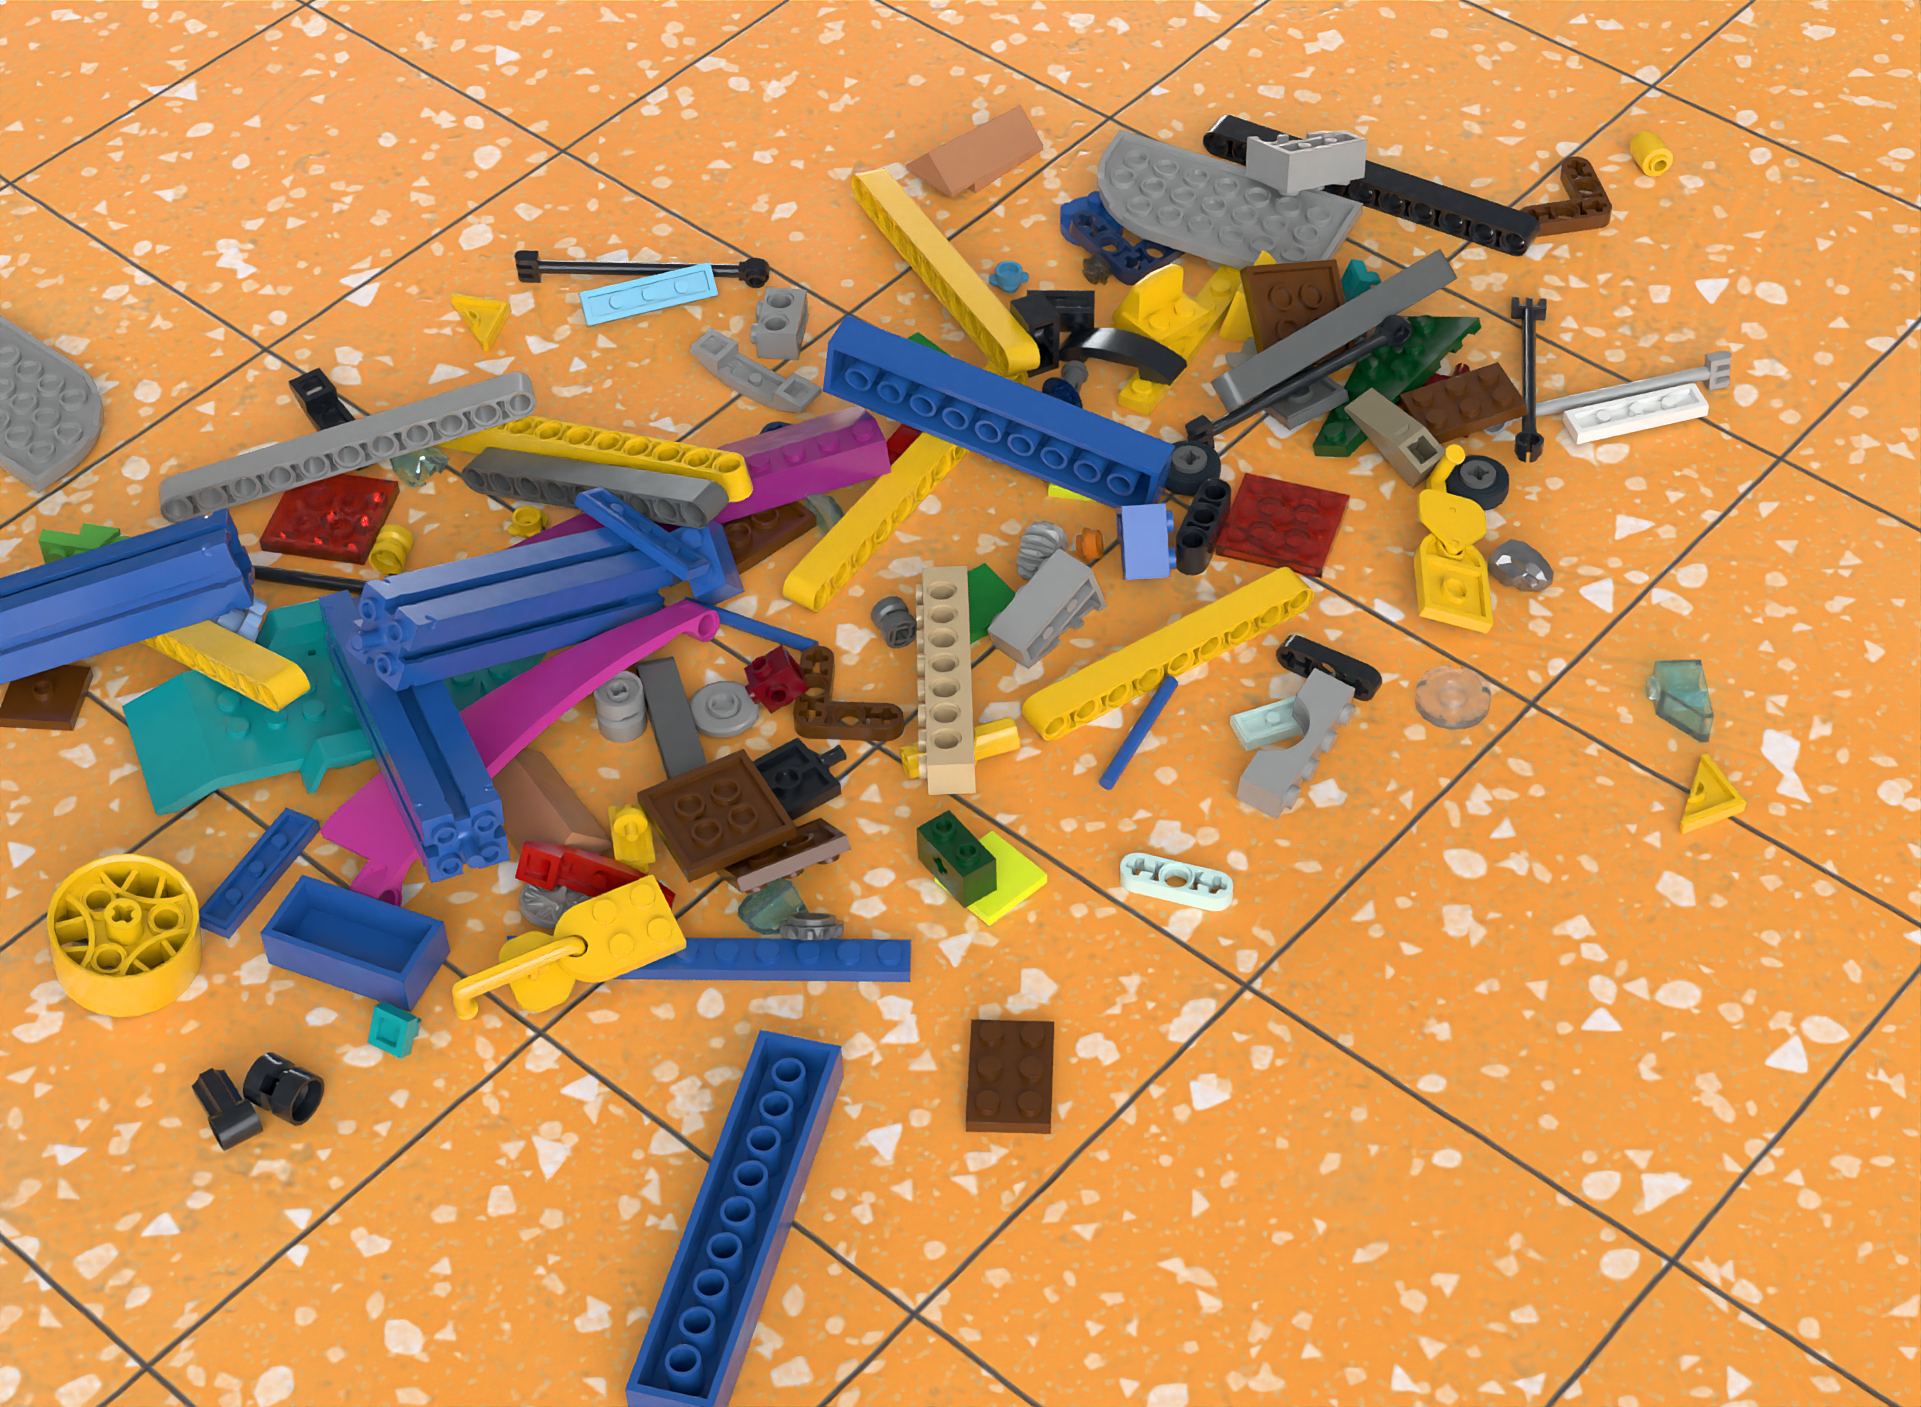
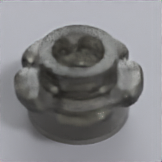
M1094 254L1091 258H1085L1082 262L1084 267L1082 273L1090 283L1094 285L1098 282L1103 285L1108 283V277L1113 274V269L1104 257Z

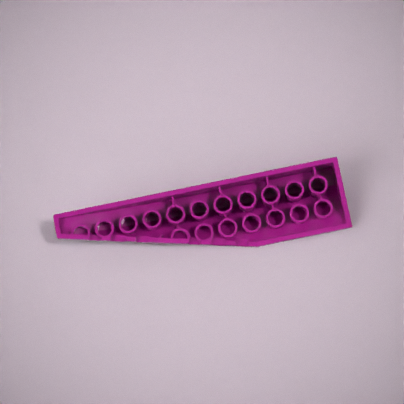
M857 405L717 448L718 450L738 453L744 457L752 481L753 491L749 497L742 501L729 502L713 521L719 524L891 473L886 439L876 419L863 407ZM584 512L507 549L606 526ZM654 522L668 533L683 527Z

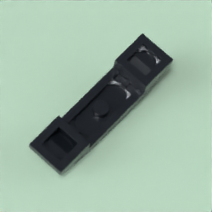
M1088 328L1070 334L1059 345V361L1070 362L1076 360L1084 364L1089 357L1137 367L1140 379L1168 386L1187 367V361L1168 347L1145 336L1120 329Z
M320 368L288 381L295 398L317 432L356 420L338 399L336 387ZM367 465L354 470L361 471L371 465Z

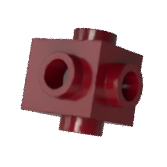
M782 644L766 655L756 658L750 665L744 668L748 679V684L745 685L748 695L755 704L762 703L771 714L781 707L789 705L795 698L809 690L802 668Z

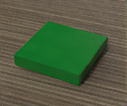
M986 563L967 572L970 644L989 635L987 629L990 627L992 619L996 614L1004 611L1016 594Z

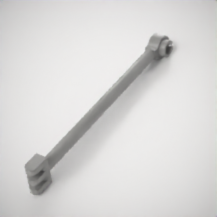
M1729 351L1705 354V366L1539 402L1536 403V417L1704 381L1703 384L1709 391L1725 388L1730 385V377L1728 375L1731 373V365L1729 363L1731 362L1732 354ZM1522 417L1484 429L1483 431L1488 435H1497L1503 432L1506 427L1512 426L1513 422L1522 421Z

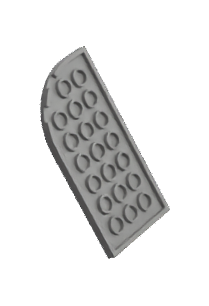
M1119 130L1101 157L1098 168L1097 182L1100 199L1108 213L1124 228L1138 235L1143 240H1150L1236 269L1253 266L1263 250L1268 252L1278 264L1333 260L1361 216L1363 203L1321 190L1307 189L1299 191V194L1295 196H1285L1280 194L1278 189L1245 176V167L1124 130Z
M0 315V468L39 493L77 467L92 450L103 427V403L95 382L84 369Z

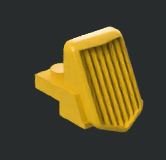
M1172 263L1150 272L1133 285L1113 313L1112 317L1115 321L1111 323V327L1145 336L1167 347L1208 323L1209 311L1182 292L1183 268L1178 264Z

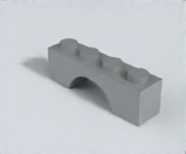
M1314 668L1296 694L1292 717L1302 728L1304 738L1295 746L1285 750L1268 751L1259 749L1240 776L1236 798L1275 819L1279 818L1285 807L1292 809L1301 793L1299 786L1304 779L1310 781L1313 778L1320 763L1317 759L1322 752L1328 754L1331 751L1338 737L1337 729L1340 725L1346 727L1352 719L1356 710V706L1352 704L1355 688Z

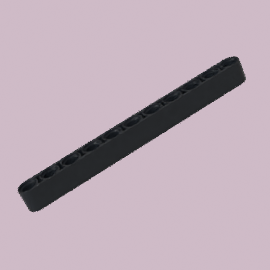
M1222 115L1204 135L1203 145L1214 156L1246 166L1248 137L1258 136L1259 140L1264 142H1276L1277 135H1285L1286 133L1232 115ZM1287 134L1289 136V141L1303 140L1301 138ZM1368 160L1365 161L1364 178L1350 180L1348 185H1326L1325 189L1321 190L1363 203V206L1512 256H1522L1525 254L1541 230L1539 221L1529 213Z

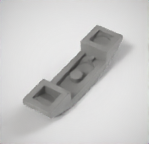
M712 328L690 346L691 354L716 378L741 395L764 406L786 412H802L822 393L820 386L795 373L786 379L738 353V342Z

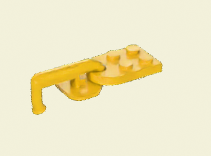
M1451 444L1446 448L1445 454L1427 478V489L1423 490L1417 497L1418 517L1430 529V534L1422 540L1414 553L1418 611L1421 617L1487 634L1494 625L1487 565L1481 553L1472 545L1487 533L1486 516L1481 506L1473 500L1446 492V479L1454 467L1461 464L1465 459L1464 450L1457 444Z
M648 875L573 906L558 920L553 936L541 931H530L507 941L499 952L500 964L460 979L453 984L452 997L457 1017L461 1020L474 1018L479 1007L473 997L507 983L521 1008L529 1012H542L567 1001L577 979L590 983L608 981L685 949L686 940L654 875Z

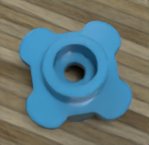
M1014 261L999 263L995 268V274L989 276V283L991 285L999 286L1001 290L1007 293L1016 292L1020 284L1026 283L1029 280L1028 273L1022 272L1021 265Z

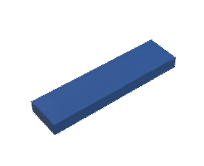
M601 486L578 493L574 505L684 582L707 574L711 564L709 560Z
M285 808L199 910L200 927L230 939L321 830L319 821Z

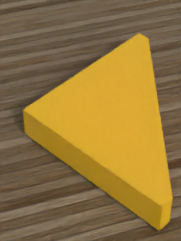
M452 293L450 296L452 306L482 349L489 352L512 312L510 303Z
M1707 753L1701 756L1680 822L1679 831L1681 834L1745 811L1746 801Z

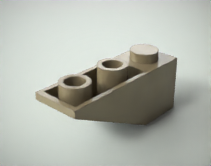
M1370 388L1344 408L1347 414L1412 489L1429 477L1445 454L1444 448L1425 426L1373 388Z

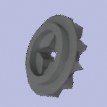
M797 913L788 915L786 920L780 921L779 930L782 936L791 940H829L843 934L844 921L836 919V916L833 914Z

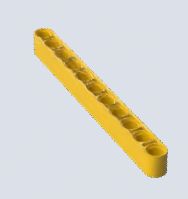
M885 168L852 175L851 190L856 202L1003 376L1037 369L1040 365V354L1035 341Z
M991 361L983 368L986 371L1024 386L1027 384L1028 374L1026 371L1003 376ZM923 432L891 465V473L882 475L789 573L784 582L783 597L814 612H820L970 450Z
M532 415L436 444L439 447L480 454L486 447H494L711 480L724 488L729 502L742 501L749 497L753 491L745 459L741 454Z

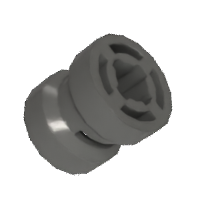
M890 596L882 599L873 607L871 619L877 629L881 630V636L889 647L902 648L915 640L917 630H919L917 629V622L909 614V609L901 598Z

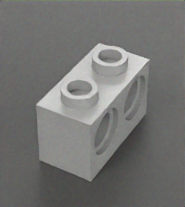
M766 287L763 301H758L756 316L758 323L752 324L751 343L757 344L758 358L798 360L809 316L807 290Z

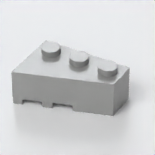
M1348 131L1307 133L1306 139L1289 141L1287 134L1277 135L1276 142H1264L1259 140L1258 136L1248 137L1245 176L1278 189L1279 193L1285 196H1295L1299 194V191L1307 189L1323 190L1326 185L1331 184L1348 185L1350 180L1364 178L1367 139Z
M1058 548L1051 557L1046 558L1040 564L1038 572L1031 580L1017 590L1014 599L1004 611L995 615L987 631L995 648L1027 669H1030L1060 644V639H1058L1060 635L1069 628L1077 631L1084 625L1082 618L1093 609L1100 612L1107 605L1093 570Z

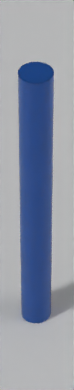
M690 597L683 599L717 612L720 624L802 652L809 647L819 646L818 641Z
M1166 676L1100 778L1099 783L1103 788L1111 790L1177 688L1178 681L1174 677Z

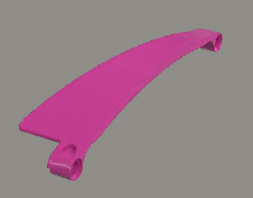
M687 599L681 600L656 613L611 629L555 655L508 681L462 710L459 714L490 778L492 779L525 746L579 701L618 673L669 643L679 633L701 642L711 640L719 629L720 619L718 613ZM380 772L330 816L320 832L324 839L369 860L353 880L349 888L350 891L400 907L403 898L402 883L405 874L411 864L419 858V855L386 781Z

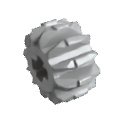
M1034 521L1031 525H1028L1025 529V534L1021 537V544L1018 548L1019 553L1016 560L1018 574L1023 579L1031 580L1038 572L1040 564L1046 558L1051 557L1058 548L1066 552L1068 546L1066 531L1062 530V527L1055 526L1054 523L1042 521V523Z

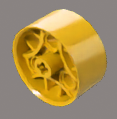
M132 853L105 856L94 859L74 870L61 882L52 896L47 911V930L53 967L59 984L67 995L82 1007L98 1014L115 1017L144 1015L158 1011L174 1002L190 987L197 976L202 961L199 905L193 887L184 875L170 864L151 856ZM102 907H103V908H106V909L100 910V911L94 910V909L102 908ZM166 926H172V927H173V928L168 929V930H163V929H161V928L166 927ZM84 938H87L89 942L86 946H60L62 944L70 943ZM164 960L165 963L155 967L152 970L149 969L150 967ZM106 967H115L113 970H103Z

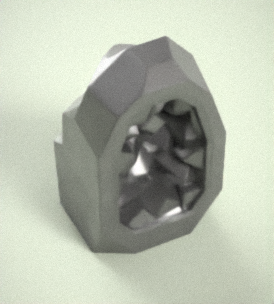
M1513 539L1508 540L1496 548L1488 561L1487 571L1506 587L1514 586L1523 592H1539L1552 584L1554 572L1549 563L1539 552L1525 542Z

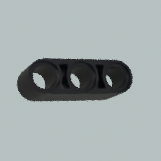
M1209 479L1200 485L1177 533L1176 568L1185 575H1199L1207 569L1230 520L1232 489L1226 481Z

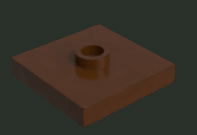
M62 665L10 681L0 707V727L73 731L93 678L91 667Z

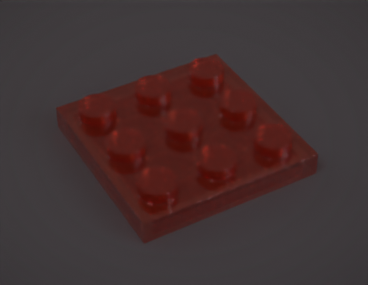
M341 473L285 490L259 540L261 550L365 565L377 536L400 493L398 481Z
M1245 473L1216 543L1215 555L1276 569L1289 567L1295 573L1322 578L1349 507L1350 495Z

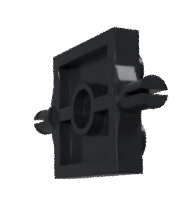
M797 737L752 761L792 821L842 794L841 784L829 771L831 766L847 758L844 749L840 745L820 755L808 749Z

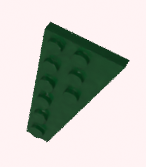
M1403 316L1412 324L1410 328L1413 331L1409 340L1400 346L1390 345L1387 347L1384 345L1358 360L1344 386V389L1348 392L1349 401L1331 410L1312 445L1315 456L1349 457L1368 437L1347 414L1344 408L1370 388L1376 390L1393 404L1400 401V394L1420 388L1441 368L1440 361L1449 352L1455 354L1463 347L1462 340L1468 334L1475 335L1482 328L1479 317ZM1382 323L1376 327L1372 336L1379 333Z

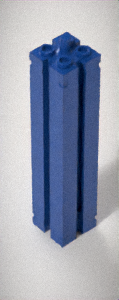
M228 508L215 511L210 516H198L0 578V685L229 614L233 609L241 610L253 606L254 590L251 585L254 584L255 569L245 546H242L238 539V530Z
M607 527L388 576L383 581L378 579L366 581L357 607L362 619L353 621L345 648L363 664L374 663L376 675L397 692L408 689L410 685L416 687L578 644L611 629L649 616L661 610L665 598L658 593V589L670 586L674 574Z
M344 590L318 597L322 621L328 633H325L330 660L333 666L335 665L339 680L423 866H426L431 883L463 874V864L466 863L470 868L481 869L510 860L507 836L501 826L505 824L501 798L497 790H494L493 782L443 680L416 687L410 685L408 689L396 692L376 675L374 663L363 664L345 648L353 621L362 619L359 609H357L361 596L352 598L349 591Z

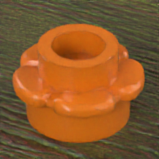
M1085 527L1082 530V534L1076 536V551L1079 557L1085 556L1084 559L1087 563H1091L1092 559H1101L1103 557L1104 543L1100 530H1091Z

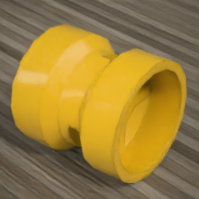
M388 524L381 528L376 539L377 544L373 546L369 554V562L375 570L382 574H399L406 564L407 555L412 550L414 537L406 528L400 525Z

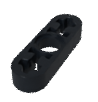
M1299 635L1287 636L1276 651L1278 662L1288 671L1308 678L1313 669L1316 668L1355 688L1353 698L1360 701L1371 700L1382 685V677L1373 666ZM1322 663H1326L1329 666H1331L1336 673H1333L1326 669Z

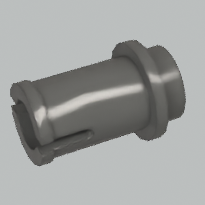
M1073 360L1062 367V382L1057 392L1058 399L1063 397L1062 401L1072 405L1078 402L1081 386L1088 378L1086 366L1080 361Z

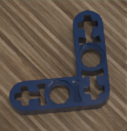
M1090 210L1077 211L1073 215L1069 228L1070 235L1119 281L1127 285L1136 284L1150 272L1169 265L1187 253L1146 239L1132 246L1098 214ZM1110 243L1117 250L1113 252L1105 251L1101 248L1100 244ZM1146 250H1159L1163 256L1158 258L1152 257ZM1140 261L1138 269L1136 270L1134 267L1137 266L1138 262Z

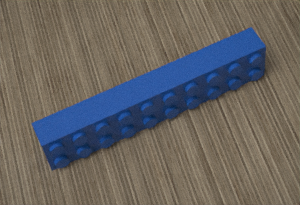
M848 315L845 316L828 342L823 392L1115 509L1120 506L1158 504L1164 494L1175 448L1173 444Z
M760 1030L625 1388L628 1407H728L844 1077L841 1046Z

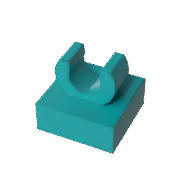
M1351 259L1341 278L1346 303L1371 289V285H1378L1382 282L1378 273L1368 272L1364 262L1361 260Z
M384 1001L374 1006L367 1043L398 1058H403L411 1053L413 1039L419 1034L421 1019Z

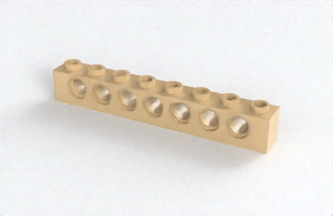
M967 566L924 567L923 583H916V604L923 605L916 606L917 629L924 628V630H917V653L924 652V654H917L918 677H925V679H917L918 702H925V704H918L919 727H926V729L918 730L919 753H926V755L919 756L920 779L928 780V795L976 793Z

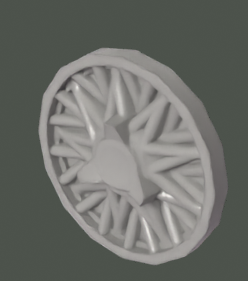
M719 681L707 684L696 691L689 701L696 729L700 733L711 737L727 738L739 735L751 728L758 718L759 703L755 704L745 689V685L735 681Z
M527 883L520 891L519 908L523 916L531 923L543 928L555 929L558 920L567 910L593 897L570 890L564 885H557L553 891H549Z

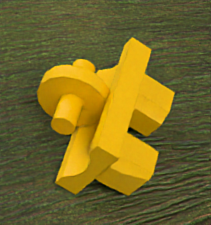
M639 803L635 806L626 804L622 808L617 806L608 807L615 860L643 873L649 871L648 863L656 862L650 820Z

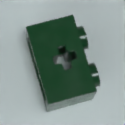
M950 810L916 828L918 859L963 908L970 906L997 890L996 858Z

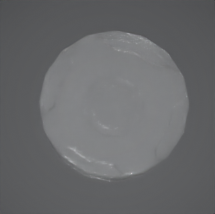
M1451 665L1439 666L1428 670L1419 678L1414 695L1415 705L1423 719L1435 726L1449 730L1466 729L1479 724L1487 716L1491 706V689L1483 676L1472 669L1461 667L1460 670L1451 669Z

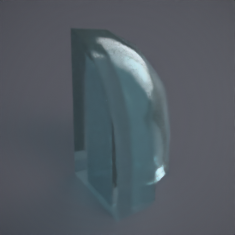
M430 446L390 458V462L398 478L408 487L415 488L426 485L424 480L431 477L436 471L441 474L450 458L435 446Z
M822 493L805 494V507L816 515L817 526L815 528L824 537L846 514V511L833 496H824Z
M778 878L768 882L765 889L750 893L745 897L738 907L737 915L749 929L763 935L780 934L779 922L786 920L788 915L809 913L792 882Z

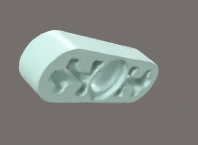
M1145 853L1128 854L1120 863V883L1130 892L1209 911H1222L1232 903L1233 881L1230 876L1221 871ZM1137 870H1142L1139 875H1133ZM1156 873L1158 874V881H1155ZM1178 876L1185 879L1187 883L1182 887H1172L1165 881L1170 877ZM1194 883H1199L1197 884V890H1194ZM1214 888L1220 889L1216 894L1211 893Z

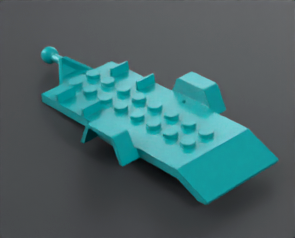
M319 600L270 610L254 642L297 664L309 680L310 690L280 711L276 712L196 670L180 673L122 706L151 801L158 816L178 812L219 788L297 770L300 771L307 793H315L327 769L349 767L375 758L339 680L335 665L333 666L330 660L325 633H328L322 621ZM546 652L442 680L460 713L485 695L540 664Z

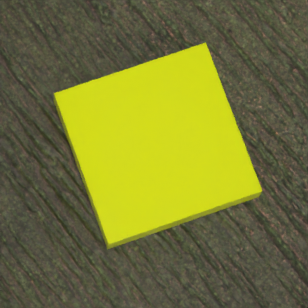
M993 830L978 841L996 858L997 890L966 907L989 926L1047 883V873ZM935 878V882L949 893V891Z

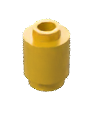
M1641 131L1632 138L1630 153L1646 175L1659 176L1670 168L1673 162V155L1656 133Z

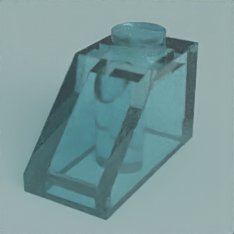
M1701 660L1655 661L1653 674L1646 678L1645 688L1647 699H1653L1656 715L1699 742H1708L1714 715Z

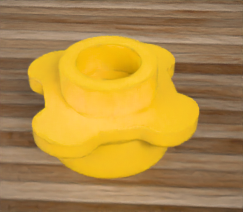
M533 506L520 507L513 512V524L507 527V532L512 537L519 535L527 539L541 532L542 527L549 522L548 516L540 513Z

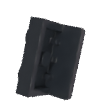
M1027 290V295L1041 291L1060 314V332L1074 333L1079 330L1094 328L1095 290Z

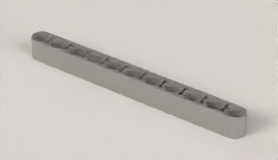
M511 372L170 476L164 479L159 486L161 515L169 522L179 523L525 418L531 415L536 408L532 380L525 373Z

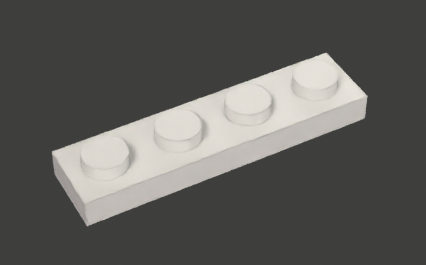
M1689 383L1564 411L1562 422L1575 443L1581 444L1707 416L1709 404L1696 384Z

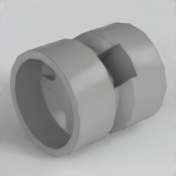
M622 671L593 691L598 727L601 735L607 740L617 743L630 742L645 732L648 721L644 704L643 685L639 677L631 672Z

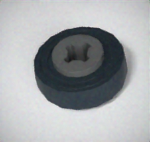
M1192 440L1173 443L1175 448L1165 485L1167 490L1178 495L1194 496L1203 482L1209 479L1220 478L1221 461L1218 453L1211 446Z
M1480 455L1465 456L1464 461L1456 465L1446 479V492L1473 500L1484 511L1494 509L1502 504L1508 495L1509 474L1506 468L1495 459Z

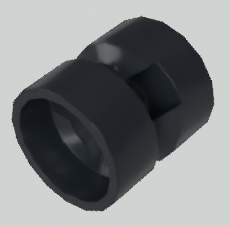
M268 1052L260 1056L248 1071L243 1084L244 1099L247 1098L252 1104L265 1111H272V1114L294 1126H299L307 1122L316 1112L321 1103L325 1085L323 1079L302 1067H295L294 1063L274 1052Z

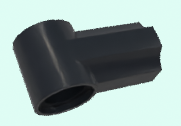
M211 1068L199 1074L197 1081L192 1085V1089L207 1114L211 1130L223 1151L263 1132L262 1124L251 1102L247 1098L242 1099L225 1070Z

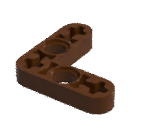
M1577 156L1566 158L1561 167L1560 179L1570 200L1530 205L1520 210L1531 214L1539 221L1541 230L1537 237L1603 228L1610 222L1612 204L1591 163L1587 159ZM1586 190V191H1590V192H1593V193H1592V194H1585V193H1581V192H1579V191ZM1559 215H1566V216H1570V217H1572V218H1570V219H1563V218H1559V217H1557V216H1559Z
M812 646L802 653L800 667L804 673L808 688L817 687L823 689L824 692L818 696H809L803 693L795 698L793 716L795 731L798 735L808 739L893 741L903 734V711L895 704L832 701L835 662L834 653L825 646ZM820 662V674L814 673L813 667H815L816 663ZM809 710L815 711L816 717H814L812 722H808ZM849 716L859 720L856 724L848 726L839 722L842 718ZM866 719H870V724H866ZM890 720V723L884 724V721Z

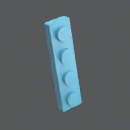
M708 262L580 292L578 295L586 326L590 327L718 296V291L711 264Z

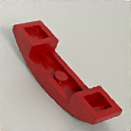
M525 841L515 879L549 891H553L557 885H564L570 890L594 898L648 875L624 863L586 850L553 843ZM657 881L672 911L676 894Z

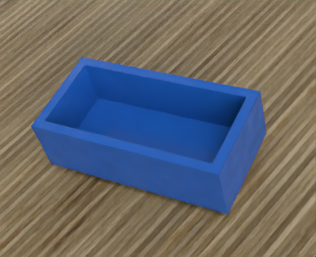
M305 875L299 878L260 933L269 964L380 1002L385 1001L409 1012L412 1011L450 953L443 921Z

